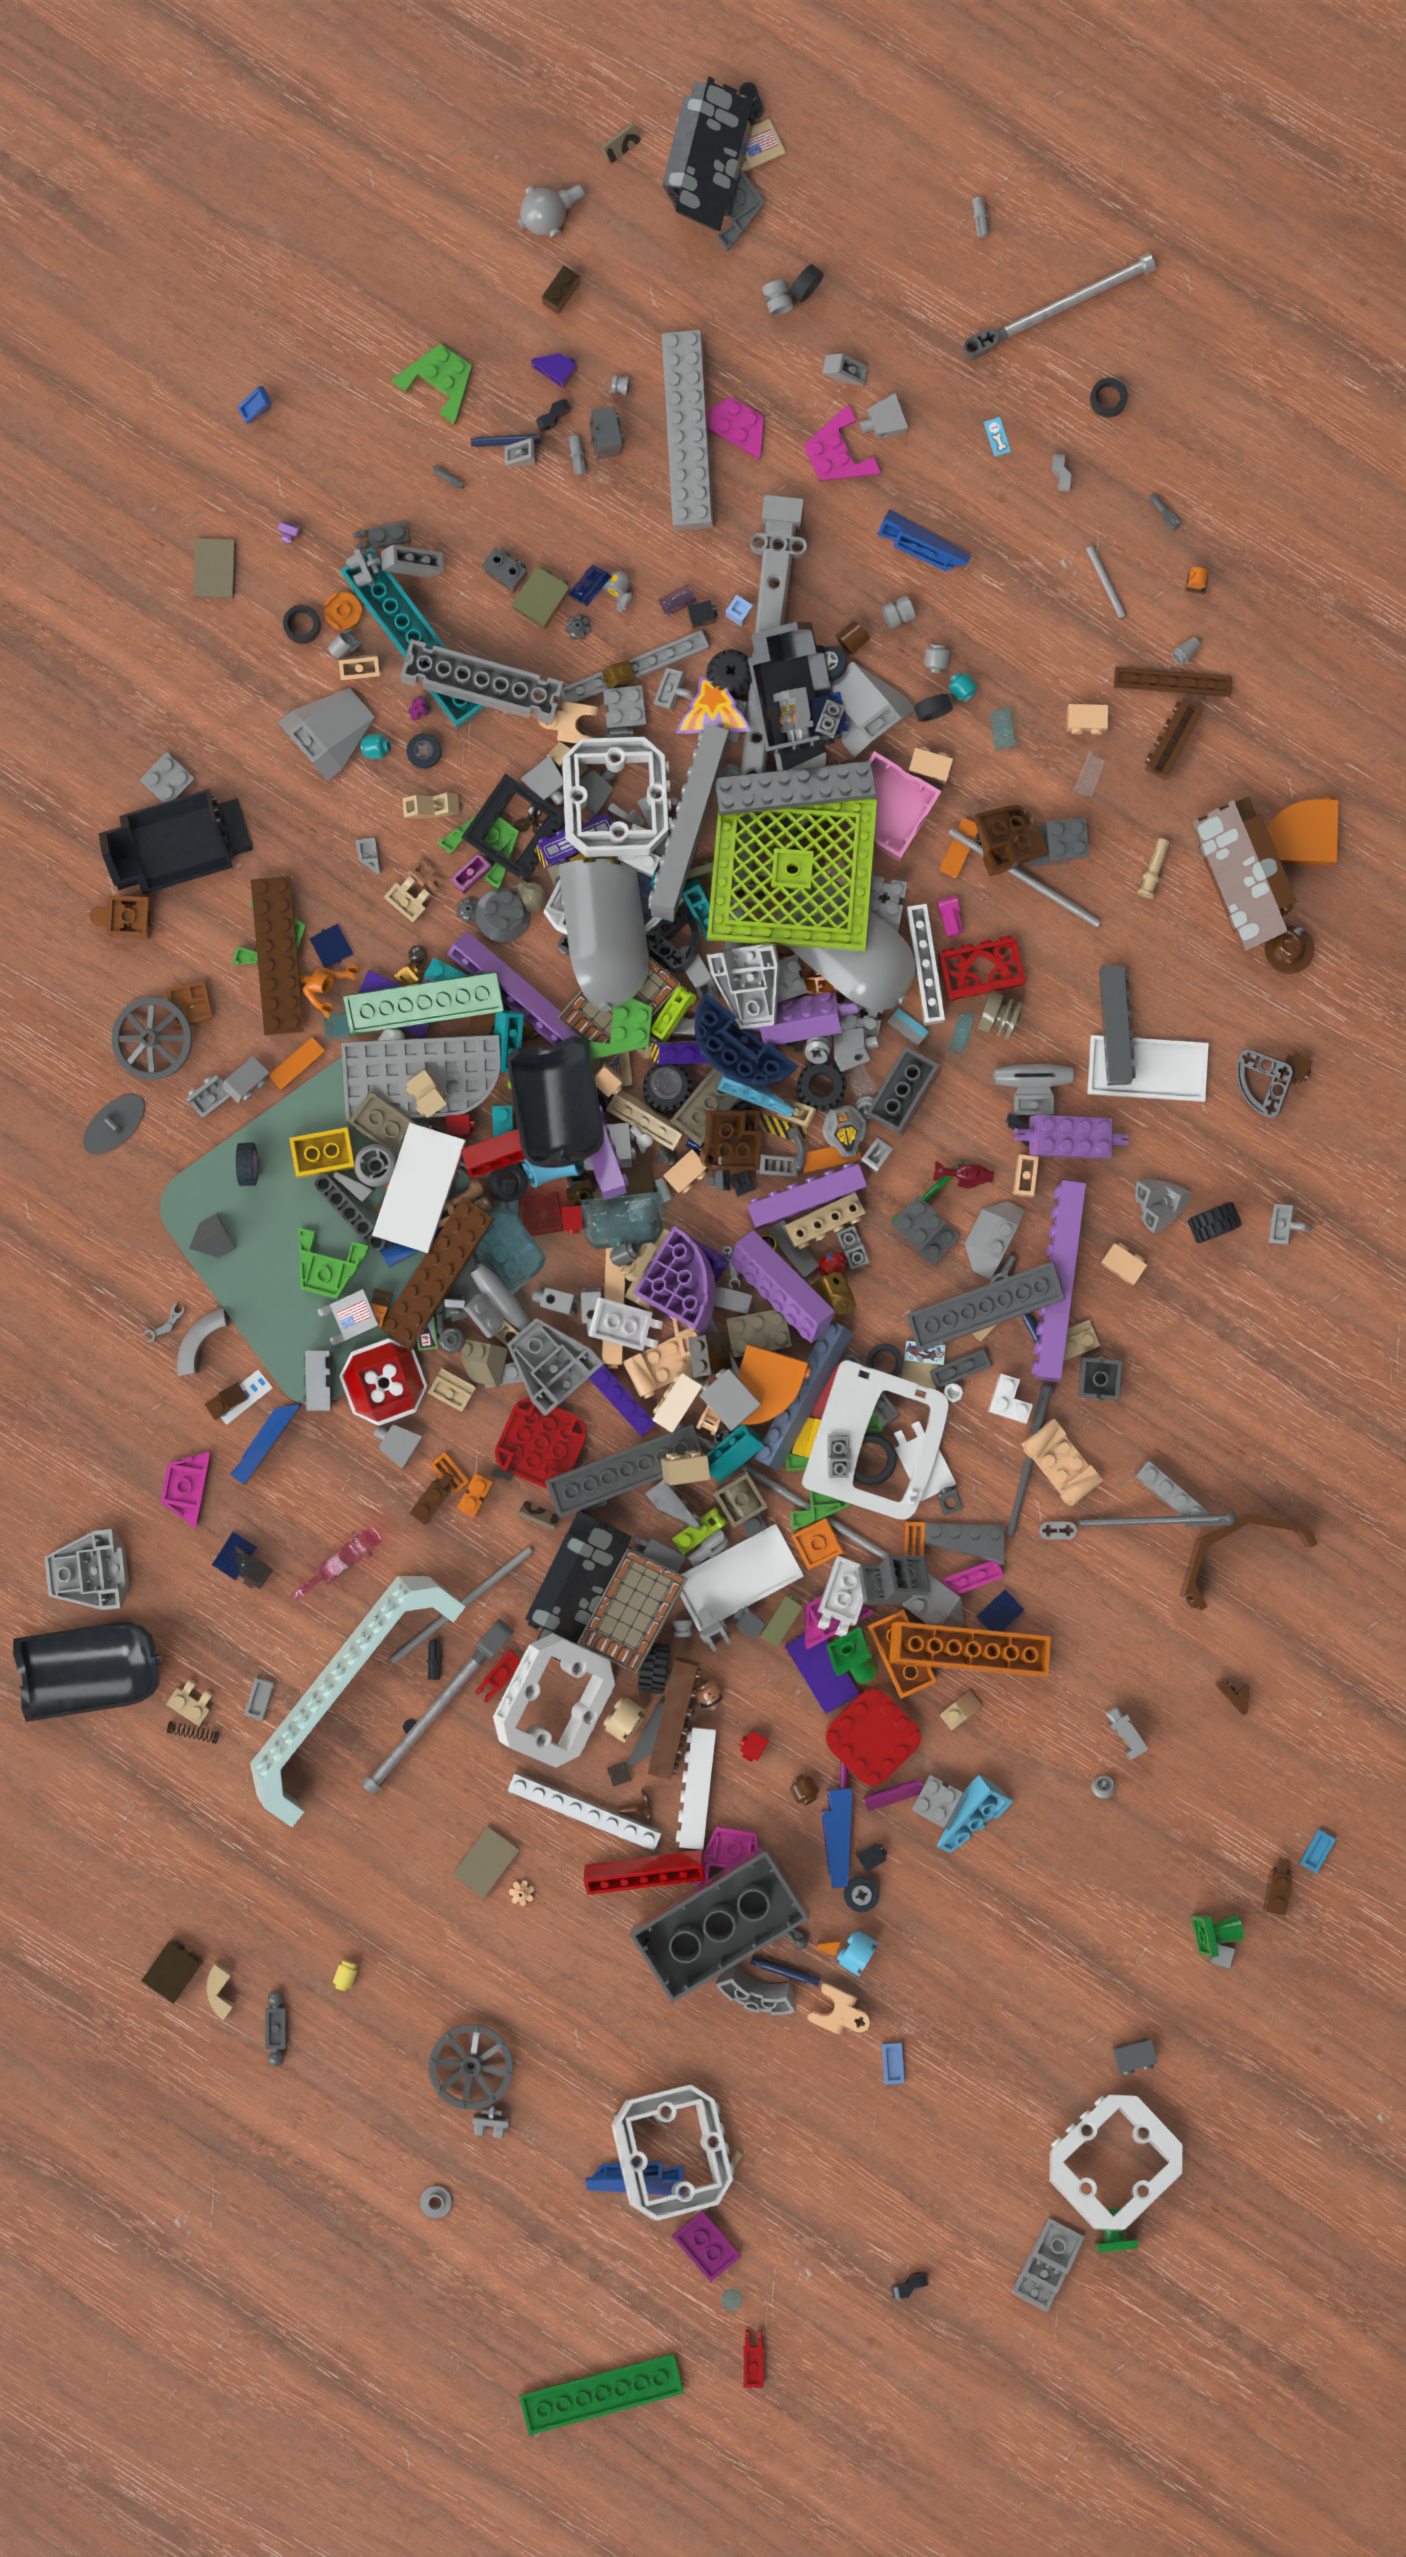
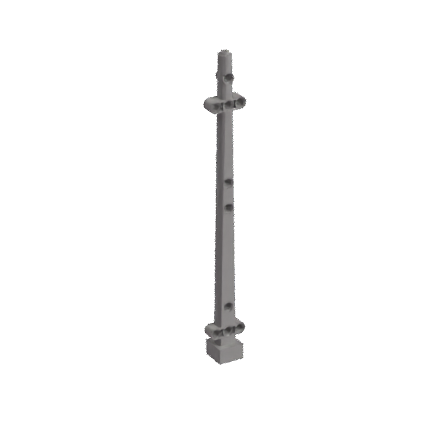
M764 495L761 527H764L765 531L764 533L754 534L750 540L752 552L762 555L755 633L784 625L792 558L800 559L804 557L807 549L806 541L803 538L795 537L796 531H800L803 499ZM756 540H762L764 542V546L758 548L754 545V542ZM781 542L784 547L777 550L773 547V544ZM795 544H800L803 550L796 552L792 547ZM775 580L779 582V587L771 588L769 586L770 581ZM750 683L746 722L750 731H745L741 775L766 773L768 751L766 752L753 683ZM758 734L762 737V741L755 743L751 739L752 736ZM753 812L757 817L760 815V813ZM749 814L741 819L746 826L753 821ZM738 822L736 834L743 829ZM756 824L750 829L755 836L758 834L759 825ZM747 832L740 837L744 844L752 839ZM737 842L735 843V852L741 848ZM756 842L749 847L753 854L756 853ZM745 851L738 856L743 863L750 858ZM735 860L733 871L740 866ZM754 861L747 866L752 873ZM742 870L736 876L743 881L749 875ZM732 878L733 889L738 885V883ZM751 880L745 886L752 891L758 885H753ZM732 897L730 901V908L736 904ZM750 898L744 905L749 909V905H756V903ZM741 907L733 912L738 919L745 914ZM724 941L723 950L734 948L738 945L744 946V943Z

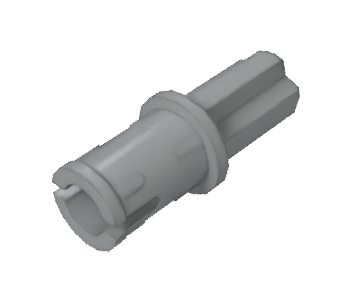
M980 197L972 199L974 208L973 220L976 222L977 235L980 238L986 237L989 234L987 225L988 214H986L983 197H981V200Z
M580 435L568 437L571 450L570 458H572L575 475H583L586 472L583 458L585 452H582Z

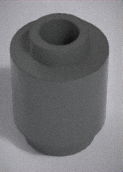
M628 727L611 728L609 733H605V737H634L633 729H628Z
M627 1241L611 1249L610 1260L614 1265L621 1267L637 1259V1256L640 1255V1249L634 1241Z

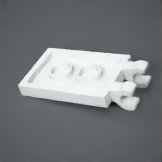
M598 1298L588 1336L643 1351L644 1346L657 1349L658 1341L646 1337L649 1327L662 1329L663 1322L651 1319L652 1312Z
M919 1421L911 1424L917 1437L908 1442L902 1430L893 1433L899 1444L895 1451L910 1480L925 1437ZM939 1448L920 1501L939 1493L940 1489L956 1484Z
M840 1556L836 1557L818 1608V1612L823 1613L818 1623V1628L825 1630L830 1624L831 1617L841 1621L836 1635L842 1637L846 1636L849 1625H856L864 1602L858 1571L860 1564Z

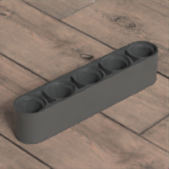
M326 1175L318 1176L314 1183L316 1190L367 1246H371L370 1249L375 1252L385 1249L387 1243L382 1238V1245L379 1248L372 1246V1240L377 1238L372 1235L375 1228L374 1225L335 1182ZM326 1179L329 1181V1187L322 1190L319 1187V1183ZM336 1194L342 1195V1202L339 1204H334L332 1201L333 1196ZM350 1208L356 1212L352 1219L346 1218L345 1215L346 1211ZM367 1223L369 1230L366 1233H360V1224Z

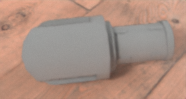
M718 1530L701 1542L702 1547L687 1557L693 1566L696 1567L708 1557L714 1558L731 1543L724 1533Z

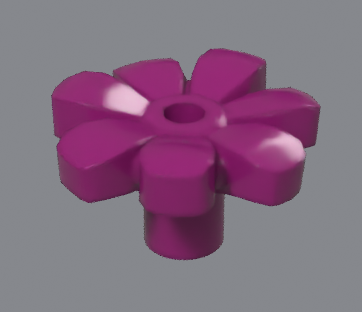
M418 696L416 700L413 699L412 707L408 710V714H411L410 718L415 721L421 718V714L427 716L430 712L429 708L424 707L426 700L421 696Z

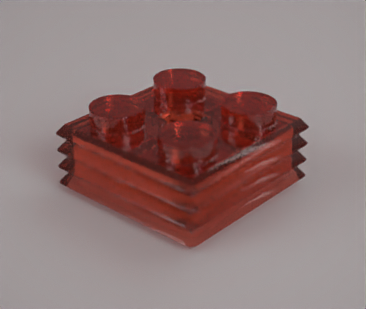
M558 1192L525 1196L519 1199L526 1237L563 1231ZM540 1209L547 1212V1215L542 1220L536 1216Z

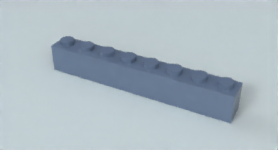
M831 1321L828 1331L818 1338L806 1360L810 1362L809 1367L812 1368L809 1379L805 1378L798 1397L790 1407L775 1417L762 1441L764 1446L754 1456L756 1460L778 1472L780 1471L852 1338L853 1332Z

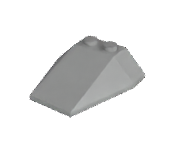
M762 943L734 947L708 954L707 959L711 975L732 1014L737 1017L735 1020L740 1029L775 1025L779 979V961L775 945Z
M537 1318L507 1344L531 1401L544 1416L555 1409L604 1364L590 1348Z
M114 1529L93 1531L44 1557L48 1595L50 1597L101 1610L123 1607L130 1587L126 1549Z

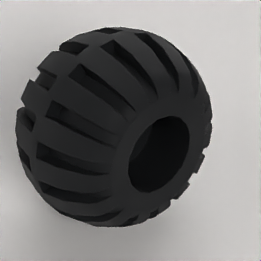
M729 649L719 652L708 664L706 672L708 681H712L711 685L714 688L720 686L718 690L727 688L733 698L742 696L749 691L750 683H752L748 662L749 657L738 650ZM728 669H730V670H733V669H734V675H732V674H729V675H728V674H727V670H728Z

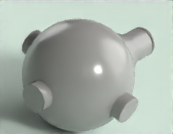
M579 184L569 190H561L559 192L549 188H536L535 185H532L525 190L527 195L522 200L520 218L517 219V222L522 230L527 228L536 235H550L551 238H555L561 234L560 228L564 224L566 210L570 209L574 202L585 197L584 191Z

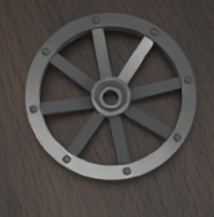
M148 997L130 1003L118 1015L113 1026L112 1048L117 1061L127 1072L141 1079L159 1080L173 1075L185 1064L192 1049L193 1034L187 1016L177 1005L165 999ZM148 1005L147 1029L132 1014L136 1009ZM155 1005L163 1006L172 1011L164 1021L153 1029ZM127 1018L141 1033L140 1035L120 1036L123 1024ZM179 1019L184 1035L160 1034L173 1020ZM149 1035L152 1037L150 1041L147 1040ZM161 1041H184L183 1049L178 1059L172 1056L160 1044ZM120 1042H140L141 1044L127 1060L123 1054ZM145 1048H147L149 1073L140 1071L132 1066ZM154 1048L172 1063L169 1068L160 1072L155 1071Z
M477 2024L457 2026L446 2032L435 2044L429 2060L430 2079L439 2096L447 2103L467 2110L481 2109L497 2101L509 2086L513 2073L512 2055L504 2039L494 2030ZM474 2032L469 2056L454 2036L461 2033ZM480 2033L490 2037L497 2043L491 2049L476 2057ZM449 2041L463 2061L438 2058V2054L443 2045ZM501 2049L505 2058L506 2069L484 2065L481 2062ZM468 2063H474L475 2068H468ZM436 2064L461 2067V2070L441 2084L438 2079ZM480 2071L504 2076L503 2082L494 2093ZM463 2075H466L462 2100L453 2097L445 2090ZM475 2076L488 2097L479 2101H468L472 2078Z

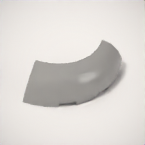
M224 1308L206 1314L186 1333L178 1352V1377L198 1373L197 1360L203 1343L215 1332L229 1327Z
M737 1964L722 1972L715 1985L729 2000H735L742 2004L744 2009L756 2013L759 2011L771 2012V2015H784L796 2012V1997L790 1982L784 1984L760 1982L745 1974Z

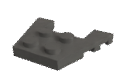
M743 171L740 174L730 217L727 216L732 226L717 235V239L726 252L730 250L765 204Z

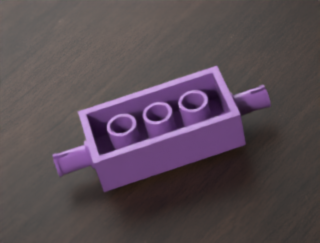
M825 992L820 995L804 996L793 1000L787 999L783 1002H777L775 1025L747 1028L746 1030L750 1033L760 1031L765 1045L767 1042L771 1045H778L842 1033V1016L859 1013L858 1004L855 1002L839 1004L836 992Z
M1035 1115L1030 1117L1029 1129L1015 1128L1013 1134H1021L1013 1136L1014 1141H1029V1156L1104 1160L1111 1158L1112 1145L1127 1146L1129 1140H1121L1128 1139V1134L1112 1133L1111 1118Z

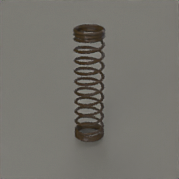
M169 1721L167 1726V1734H172L174 1731L175 1735H177L179 1732V1736H181V1723L179 1724V1728L175 1733L176 1722L173 1727V1721ZM184 1724V1728L181 1733V1735L183 1734L184 1737H186L188 1734L189 1738H191L193 1735V1739H196L197 1737V1739L200 1740L202 1737V1741H205L207 1738V1742H210L211 1740L213 1744L217 1743L219 1731H215L214 1733L213 1730L208 1741L209 1729L207 1730L205 1739H203L204 1728L199 1738L200 1727H198V1731L194 1738L195 1726L193 1727V1731L189 1736L190 1725L185 1735L186 1724Z

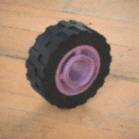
M254 1142L237 1144L236 1176L239 1186H256L258 1155Z

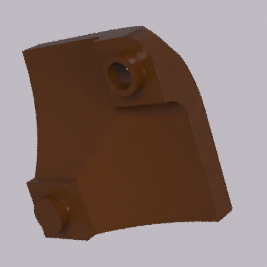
M1006 806L978 813L973 817L982 844L983 861L989 876L1007 872L1026 862L1045 857L1049 853L1033 816L1021 806Z
M742 1108L707 1110L705 1142L700 1152L701 1164L704 1167L716 1170H759L762 1131L759 1130L760 1110Z

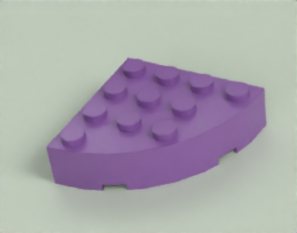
M674 1226L633 1294L704 1335L710 1323L715 1305L716 1289L714 1274L704 1251L692 1238Z

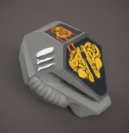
M850 1105L836 1106L830 1109L826 1115L822 1129L823 1137L831 1147L838 1149L841 1156L845 1158L854 1157L859 1150V1143L866 1136L867 1123L854 1107Z

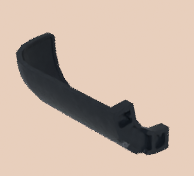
M571 1036L560 1043L552 1045L550 1050L542 1051L541 1048L517 1047L507 1055L506 1059L520 1143L525 1159L532 1166L561 1168L580 1163L599 1152L604 1142V1127L588 1039Z
M115 1622L13 1639V1655L18 1675H21L23 1686H20L21 1710L26 1722L133 1705L153 1695L159 1686V1665H162L161 1653L157 1654L152 1634L143 1626L131 1622Z

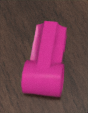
M952 896L937 900L939 915L943 919L947 937L964 933L959 916L960 909L957 897Z

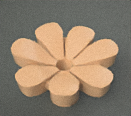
M523 1880L521 1884L518 1881L513 1882L514 1889L510 1888L509 1894L514 1896L511 1899L514 1904L519 1901L521 1906H525L527 1904L526 1900L529 1902L533 1901L534 1897L530 1893L534 1892L535 1889L533 1886L528 1887L527 1880Z

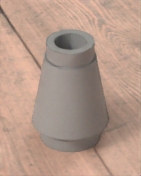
M1192 637L1174 648L1171 654L1172 658L1179 665L1187 663L1200 647V642L1195 637Z

